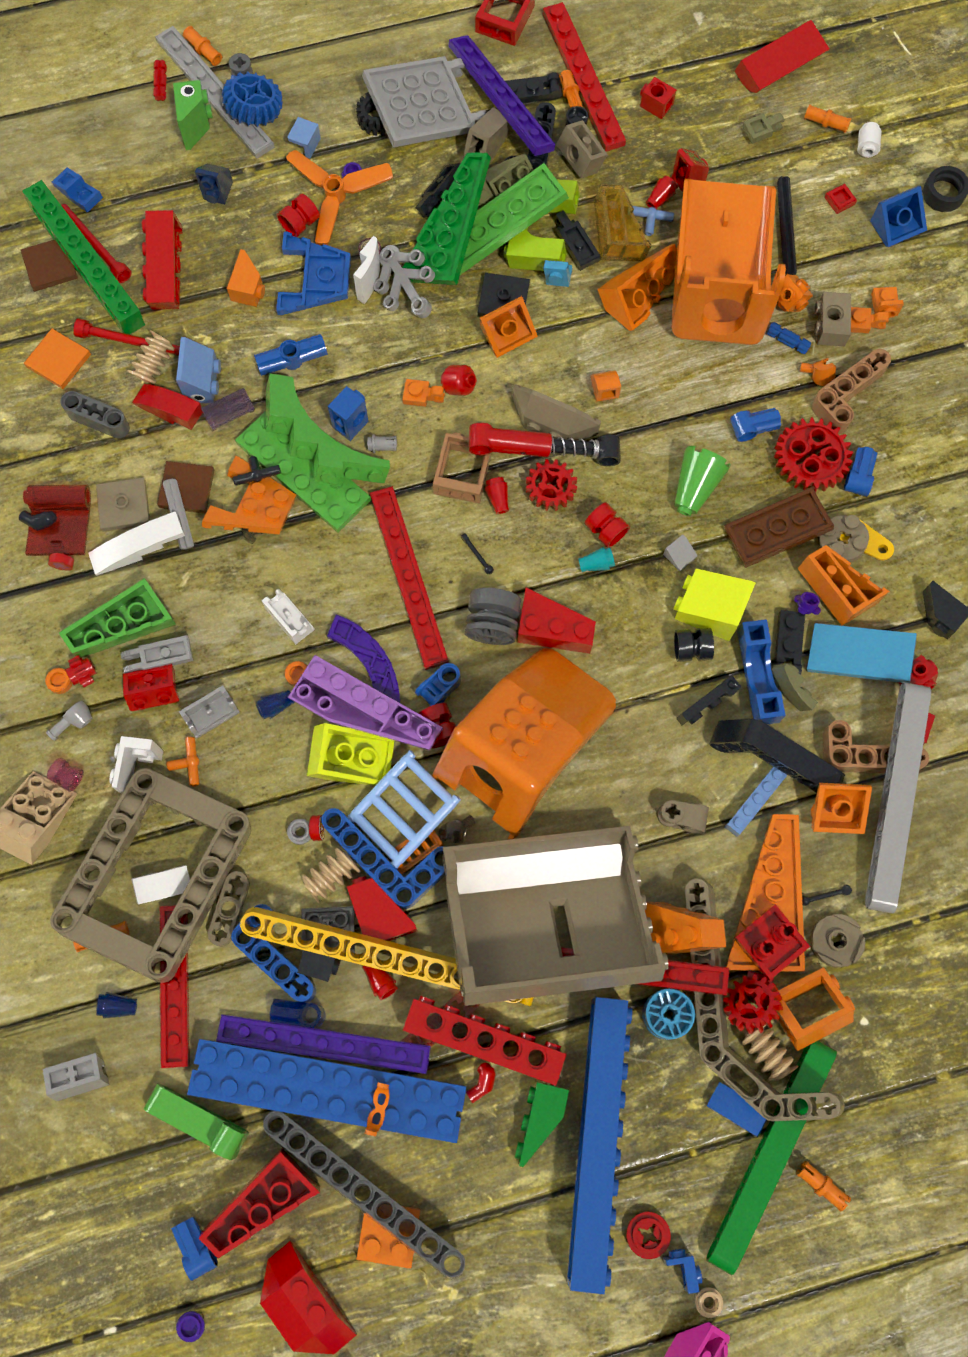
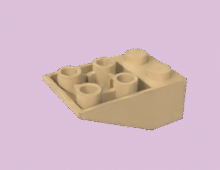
M33 771L0 808V849L32 865L48 846L77 793Z

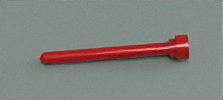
M61 204L90 245L108 264L111 273L121 284L129 280L132 271L125 263L117 262L69 206Z
M77 318L74 324L73 332L75 337L85 339L86 337L96 336L139 347L141 345L149 346L145 338L94 327L88 320ZM172 344L175 350H166L167 353L179 355L180 346Z

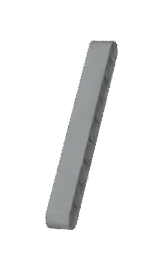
M903 682L899 689L865 897L866 909L891 914L895 913L897 909L931 700V688L928 686Z

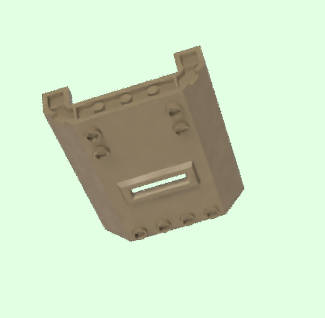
M630 826L443 847L446 898L460 991L465 1006L662 981L665 970H668V958L666 953H662L660 943L652 941L650 933L653 932L652 921L650 917H646V897L640 893L641 877L639 871H635L633 865L634 853L638 851V840L636 835L632 836ZM564 906L574 952L572 956L563 957L553 907Z

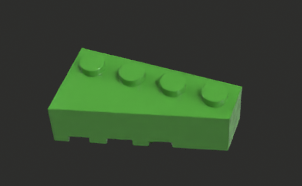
M144 578L59 632V635L72 654L75 656L79 655L82 658L176 624Z

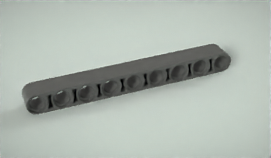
M273 1111L265 1117L263 1121L264 1130L274 1142L448 1279H456L463 1274L465 1269L464 1256L447 1241L284 1113ZM274 1120L284 1121L281 1131L277 1133L270 1131V1125ZM295 1137H304L305 1144L302 1148H291V1142ZM317 1153H324L327 1155L325 1164L320 1167L314 1166L312 1164L313 1157ZM338 1170H346L349 1173L345 1183L338 1184L334 1181V1175ZM360 1187H367L371 1191L370 1197L365 1201H359L355 1198V1193ZM383 1204H389L393 1208L392 1215L387 1219H382L377 1215L378 1208ZM406 1221H410L415 1225V1231L409 1237H405L399 1232L400 1225ZM433 1239L437 1242L438 1248L434 1254L427 1255L422 1251V1243L425 1240ZM448 1257H456L460 1261L461 1266L457 1272L450 1273L445 1269L444 1262Z

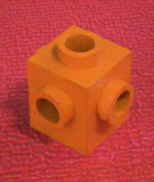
M787 274L777 301L778 306L785 312H800L805 309L809 304L808 300L813 296L809 291V284L804 279H799L797 275Z

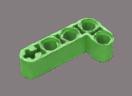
M158 1083L144 1107V1110L149 1114L210 1146L209 1149L212 1152L228 1160L236 1159L249 1134L246 1129Z

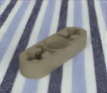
M234 871L227 875L208 930L210 942L219 947L227 946L232 941V932L238 924L250 887L248 877L242 872ZM238 877H241L240 881L244 885L243 887H238L235 893L236 896H240L239 901L230 896L226 897L227 892L233 894L234 886L231 885L232 880L236 881ZM226 902H234L236 905V911L231 916H225L222 913V907ZM219 917L225 921H232L231 926L225 924L224 932L227 933V937L221 938L220 942L217 941L218 937L214 935L215 931H220L223 925L222 922H218Z

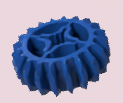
M248 71L243 75L239 72L237 76L231 75V79L226 80L222 90V103L226 113L231 114L232 119H238L239 124L245 122L248 124V127L250 124H255L256 127L259 124L266 126L268 122L273 123L274 119L278 118L283 104L282 91L279 90L277 84L273 83V79H266L265 75L259 76L257 72L250 74Z

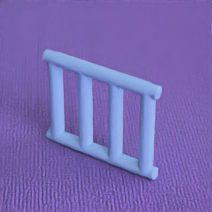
M411 750L390 769L347 816L352 823L355 822L392 860L390 863L396 869L405 862L461 801L455 794L452 796L414 759L416 756ZM407 766L444 802V805L435 814L397 778ZM389 785L427 821L417 833L380 797ZM372 804L409 840L400 852L362 815Z

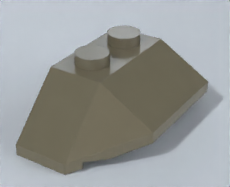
M517 384L514 385L512 399L522 425L528 431L551 433V436L555 439L562 437L566 440L573 438V440L577 441L581 438L585 440L598 435L601 425L600 420L592 418L587 413L540 392L521 387Z

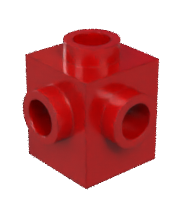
M921 654L916 659H913L910 683L928 686L932 690L937 684L938 668L932 660H926Z

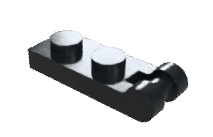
M551 72L547 76L505 81L522 103L554 100L562 96L561 86L558 85L560 78L556 72Z
M780 610L774 665L784 664V660L792 661V665L799 670L801 675L805 614Z

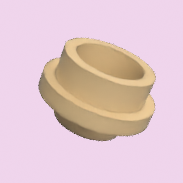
M705 1287L696 1294L695 1307L702 1316L714 1318L723 1309V1298L716 1289ZM706 1297L713 1298V1305L711 1307L704 1306Z

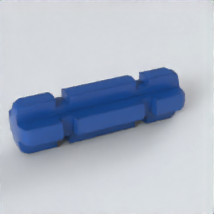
M773 322L767 330L768 335L773 338L778 337L780 342L793 349L795 347L798 348L797 351L802 354H806L811 346L810 341L805 338L803 340L800 339L801 336L785 327L782 329L781 325Z

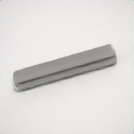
M177 480L163 481V487L170 513L176 511L185 535L177 539L179 547L183 550L190 549L194 546Z

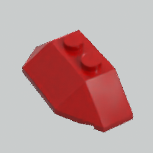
M289 1241L267 1260L260 1305L293 1352L335 1354L357 1335L292 1241Z

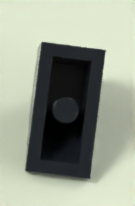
M932 581L922 592L927 624L936 635L948 640L968 618V607L935 581Z

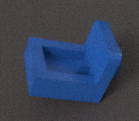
M685 1249L668 1251L669 1256H663V1263L666 1266L680 1264L684 1290L688 1294L698 1293V1284L702 1283L700 1266H695L694 1256L691 1253H686Z

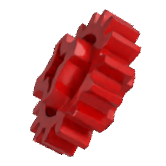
M545 459V465L542 466L537 462L536 470H529V477H526V493H531L529 495L530 501L537 500L536 507H540L543 504L545 505V511H548L550 506H553L554 510L558 511V505L561 504L565 508L567 507V500L573 501V493L577 492V486L575 485L577 484V477H572L573 469L566 470L567 463L564 462L560 466L558 465V459H555L553 464H550L549 460ZM540 478V483L538 484V487H536L535 483L537 479ZM567 483V489L563 492L564 484Z
M756 974L753 975L752 980H748L746 976H743L742 983L736 980L733 981L735 988H728L727 990L730 997L723 998V1002L727 1006L723 1010L729 1016L728 1020L732 1025L736 1024L739 1031L744 1030L746 1027L749 1034L753 1033L754 1028L763 1033L764 1025L772 1028L771 1020L780 1019L776 1011L783 1010V1006L779 1002L782 1000V996L774 983L770 984L767 977H763L760 981ZM748 1000H750L752 1003L756 1004L758 1008H755L754 1005H751V1004L748 1002Z

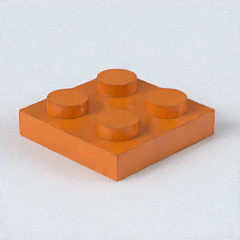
M383 1204L378 1208L377 1215L382 1219H387L392 1215L393 1208L389 1204ZM402 1206L417 1219L420 1218L421 1209ZM364 1213L356 1260L411 1269L414 1252ZM410 1221L403 1222L399 1227L400 1234L405 1237L411 1236L415 1231V1225Z

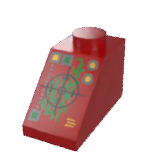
M682 148L677 150L672 179L676 182L679 189L683 192L685 179L706 181L709 171L706 160L701 158L695 151Z

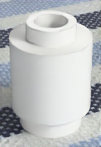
M867 122L859 130L857 151L863 157H873L880 152L882 131L877 123Z

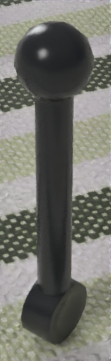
M463 533L461 535L463 542L468 545L484 566L485 573L492 574L494 568L487 564L471 543L467 534Z
M844 885L839 890L811 897L802 896V905L807 906L810 902L841 894L844 896L850 895L852 888L849 885Z

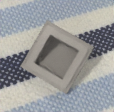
M683 534L666 547L663 554L679 572L698 557Z

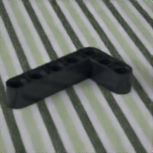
M756 719L718 721L709 743L712 748L724 753H752L817 793L819 783L842 784L845 777L842 771L769 725Z

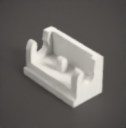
M278 589L275 591L276 596L274 598L265 597L261 601L267 612L296 645L315 629L286 594Z

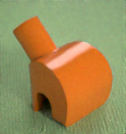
M825 358L813 364L802 363L800 372L812 373L814 383L826 386L835 379L836 366L833 363L826 364L829 358Z

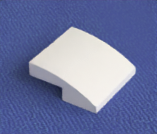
M374 236L360 251L361 266L353 274L357 300L363 304L371 296L374 290V282L378 279L380 272L378 242Z

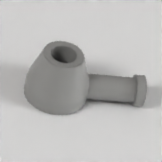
M82 700L74 704L54 727L46 731V734L55 741L71 724L79 729L84 728L93 719L87 705Z

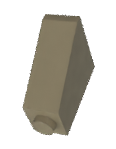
M490 109L469 129L463 159L467 153H488L491 157V163L506 140L510 124L498 109Z

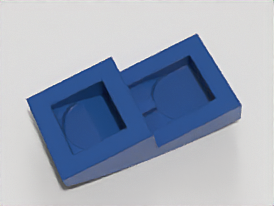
M68 167L52 181V184L63 195L87 213L103 198L100 191L85 183L81 175Z
M721 1082L717 1085L707 1104L708 1108L756 1137L759 1136L767 1121L739 1094Z

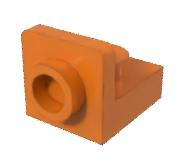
M897 287L873 288L871 294L874 314L888 312L889 318L898 316L904 303L903 300H898Z

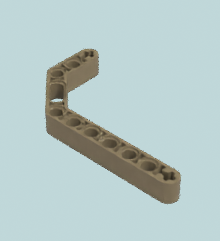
M701 879L689 881L685 889L687 909L697 913L705 911L707 915L717 918L715 894L711 884ZM700 887L704 888V892L700 893V896L695 894V891H698ZM703 902L706 903V906L696 905V903L701 904ZM720 948L709 949L704 952H691V962L721 967ZM694 992L699 1051L702 1061L762 1117L769 1121L821 1120L836 1118L843 1113L845 1103L843 1098L836 1092L780 1094L729 1048L727 1020L723 1010L725 1008V1003L723 1002L724 995L714 994L715 1001L711 1006H708L704 1000L706 993ZM711 1018L715 1019L718 1024V1028L714 1033L709 1032L707 1029V1022ZM713 1046L718 1047L720 1050V1057L717 1061L712 1060L709 1054ZM736 1064L758 1084L759 1092L757 1095L752 1096L731 1077V1066ZM799 1098L804 1099L808 1103V1111L805 1115L796 1110V1101ZM829 1098L832 1103H836V1108L832 1109L831 1113L829 1108L816 1109V1103L827 1102ZM772 1099L780 1104L778 1115L771 1114L768 1109V1104Z

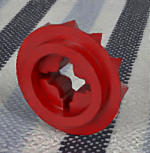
M647 1211L636 1214L629 1222L626 1237L630 1249L637 1256L644 1259H655L664 1254L668 1249L671 1233L667 1222L659 1214ZM654 1224L652 1234L659 1241L648 1240L641 1246L644 1236L638 1229L648 1230Z

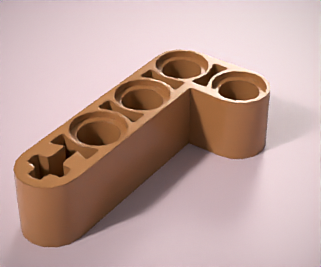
M884 349L872 351L820 389L813 401L812 411L819 419H823L825 426L832 422L831 429L834 430L840 427L838 434H842L848 429L854 418V411L846 402L882 377L891 362L889 352ZM837 417L842 418L844 421L838 420Z
M843 720L833 721L824 730L822 736L824 761L842 772L886 773L887 763L884 760V754L889 755L890 746L852 745L851 727ZM832 729L839 730L842 738L834 737ZM925 749L922 750L919 770L924 768L929 762V755ZM833 753L841 755L843 763H837L833 759ZM858 755H865L868 759V764H863L859 760Z

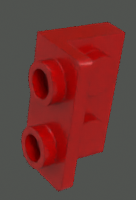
M172 664L123 674V696L130 711L179 702V695L175 684V670Z

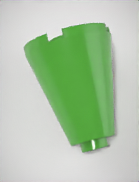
M687 446L684 451L674 503L678 508L677 512L685 516L697 514L731 466L730 463L725 465L727 460L724 457L703 448L701 452L694 451L696 446Z

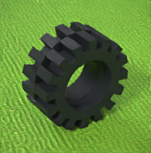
M369 92L365 93V98L361 96L359 98L360 102L356 104L358 124L363 131L366 129V133L369 135L371 131L373 136H377V132H380L381 136L385 135V128L380 116L372 117L368 115L371 111L376 110V107Z

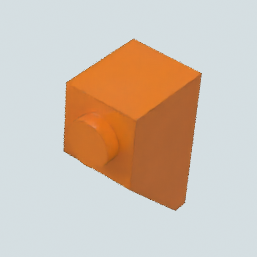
M240 249L227 291L231 301L257 307L259 300L264 297L265 285H263L261 276L246 251Z

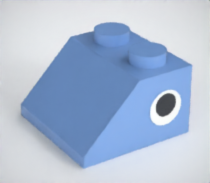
M181 337L176 381L182 395L200 403L214 404L215 395L219 393V383L216 378L217 374L221 372V361L217 359L213 349L186 337Z

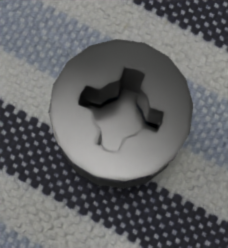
M237 53L231 56L229 59L231 75L237 76L239 72L244 75L247 71L253 74L250 58L246 54Z

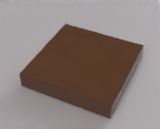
M55 240L20 249L34 292L78 279L74 265Z
M166 461L157 503L158 507L169 509L163 481L176 479L185 511L206 514L215 471L214 467Z

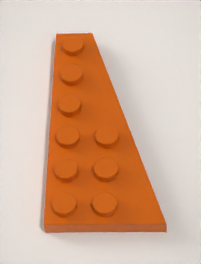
M771 815L735 936L776 904L787 919L797 927V931L804 938L799 815ZM733 939L725 967H728L729 971H760L737 941ZM804 952L781 972H805Z

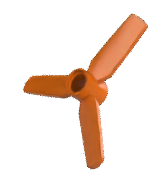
M297 150L289 152L286 156L287 161L313 184L324 188L326 198L321 206L315 243L321 246L323 244L328 245L330 242L339 204L345 200L346 193L354 194L393 178L392 169L388 163L349 173L341 178L336 174L329 175Z

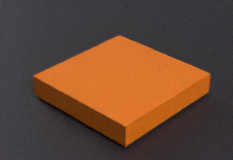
M52 328L27 358L24 365L64 390L90 357L91 353L88 349Z

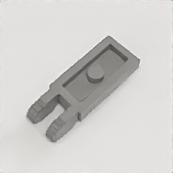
M188 635L138 646L139 648L126 650L121 653L123 660L141 658L140 663L124 667V673L194 661Z

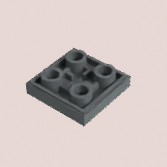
M353 906L302 909V919L355 932V911ZM302 930V940L308 941L314 937L310 930ZM334 936L325 939V944L329 947H336L340 943L338 938ZM355 944L351 946L353 953H355Z

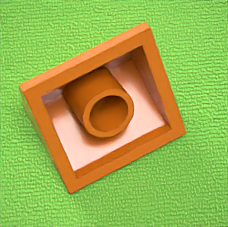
M522 296L480 317V327L497 358L538 337Z

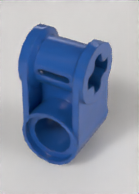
M452 663L442 665L433 675L419 685L415 694L417 696L421 695L430 706L443 703L461 683L458 667ZM448 672L456 674V678L451 682L443 680V676Z

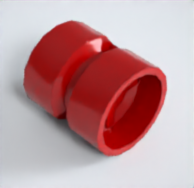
M300 193L291 201V206L286 205L277 213V219L286 232L292 233L294 237H298L306 230V224L311 226L320 217L315 204L303 193Z
M607 502L599 505L587 517L584 523L592 533H599L598 539L607 548L617 544L630 529V526L622 517H616V511Z
M447 703L435 704L420 711L418 714L443 727L431 749L447 745L456 727L454 722H450L452 715Z

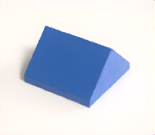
M918 185L878 203L870 222L886 247L927 231L921 186Z

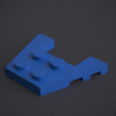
M284 232L283 255H305L302 293L278 292L277 315H284L348 299L351 266L350 253L325 244L321 246L312 243L310 239L304 237L300 239L294 237L290 232Z

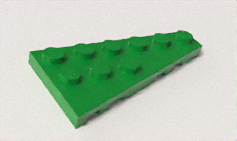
M467 153L453 176L454 181L448 191L445 190L441 196L443 200L437 209H433L416 238L417 244L413 250L418 249L424 254V262L420 266L405 262L402 267L421 269L424 266H429L435 272V278L428 284H458L491 160L488 153ZM410 279L411 283H426L423 280Z

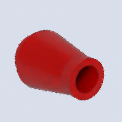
M666 175L663 178H659L646 201V205L658 209L659 206L676 194V189L678 188L676 182Z
M504 477L487 480L484 489L494 507L495 514L508 512V484L504 481Z
M368 966L362 967L375 997L378 996L380 1000H384L396 992L398 989L395 984L396 980L387 971Z

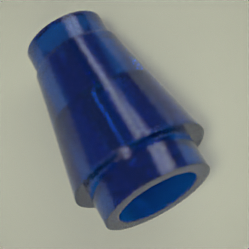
M286 690L261 696L260 700L255 701L262 719L269 718L271 720L295 702L288 698L291 692Z
M110 992L99 994L96 1010L97 1016H103V1019L136 1015L137 999Z

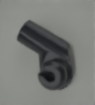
M24 510L19 515V521L37 531L50 527L57 520V516L53 511H44L33 515Z

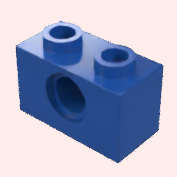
M346 386L328 405L332 428L349 441L369 422L365 397L358 390L353 391Z

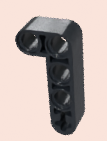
M543 102L537 106L534 118L552 139L556 109L551 103ZM528 150L527 157L534 170L543 163L548 166L550 152L534 156L531 150ZM509 156V157H507L504 161L509 160V159H511V158H513V157H516V156Z

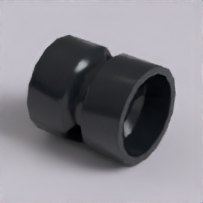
M699 628L693 633L690 629L675 630L674 652L676 661H692L693 657H696L698 661L712 660L714 657L712 629Z

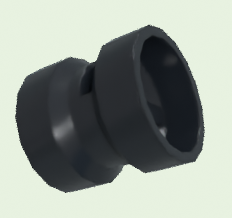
M581 106L571 107L566 114L565 127L582 120L587 125L588 112Z

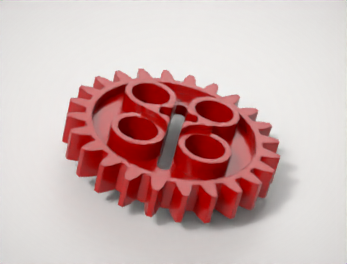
M813 417L810 418L808 423L803 418L800 420L799 425L792 422L790 428L786 427L783 434H780L778 442L774 447L777 450L774 458L779 459L775 466L783 467L780 476L787 474L786 482L794 480V488L802 484L803 491L810 486L814 489L815 493L819 486L824 492L828 485L834 488L837 482L841 483L844 475L846 476L850 470L848 467H850L853 461L849 458H851L853 451L848 450L851 442H844L847 435L838 434L840 427L833 430L831 429L832 422L825 426L823 425L822 418L818 423H815ZM812 438H817L820 442H816ZM793 448L800 450L801 453L794 452ZM825 456L831 457L834 461L827 460ZM805 467L812 468L814 472L807 471Z

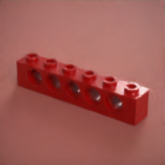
M420 996L419 1000H412L402 1029L403 1031L552 1085H557L566 1057L565 1053L560 1052L561 1046L546 1041L545 1046L535 1043L536 1037L523 1032L518 1037L510 1034L511 1028L498 1023L493 1028L484 1024L486 1019L470 1014L468 1019L459 1015V1009L445 1005L443 1010L434 1006V1000ZM431 1013H437L441 1017L442 1022L437 1029H431L427 1025L426 1020ZM457 1022H462L467 1028V1032L462 1038H456L452 1033V1027ZM483 1031H487L492 1037L491 1044L487 1047H481L477 1041L478 1035ZM512 1040L517 1046V1051L513 1056L508 1057L503 1052V1046L507 1041ZM538 1050L542 1055V1060L538 1065L533 1066L530 1064L528 1057L531 1051Z

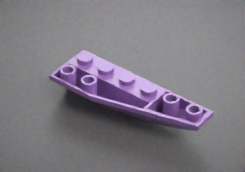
M314 655L288 696L289 699L330 723L426 750L432 748L443 730V727Z

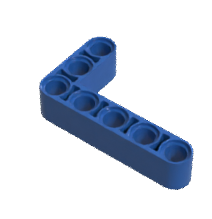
M331 808L322 815V824L326 831L401 909L413 907L445 876L444 866H439L435 862L436 857L443 854V846L434 849L404 878L342 811ZM333 816H338L341 818L339 826L329 827V819ZM351 834L357 835L359 839L356 845L347 846L345 844L347 836ZM367 853H374L376 855V860L371 865H366L362 861ZM385 871H390L394 874V879L388 884L380 881V876ZM419 873H429L431 875L430 881L427 884L418 883L416 878ZM409 890L412 893L411 899L405 903L400 902L397 898L400 891Z

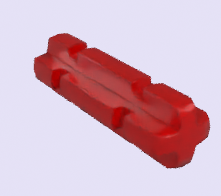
M155 60L153 95L156 101H165L167 75L165 73L167 72V66L164 60Z

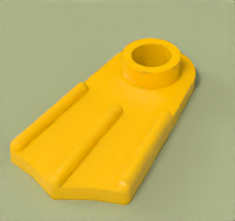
M861 521L869 533V541L864 553L878 560H888L894 553L893 544ZM841 534L839 541L847 544L850 537ZM878 548H884L886 553H880Z

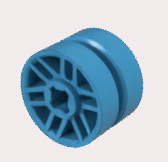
M664 989L652 994L646 1000L642 1009V1019L646 1029L653 1036L663 1040L677 1039L687 1034L692 1028L695 1020V1010L691 1000L684 993L676 989ZM666 1010L673 1013L670 1019L664 1017Z

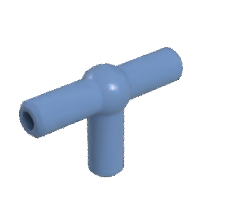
M631 205L629 208L630 215L646 217L645 234L647 236L654 234L655 219L670 222L674 219L673 212L657 210L654 207L644 208Z

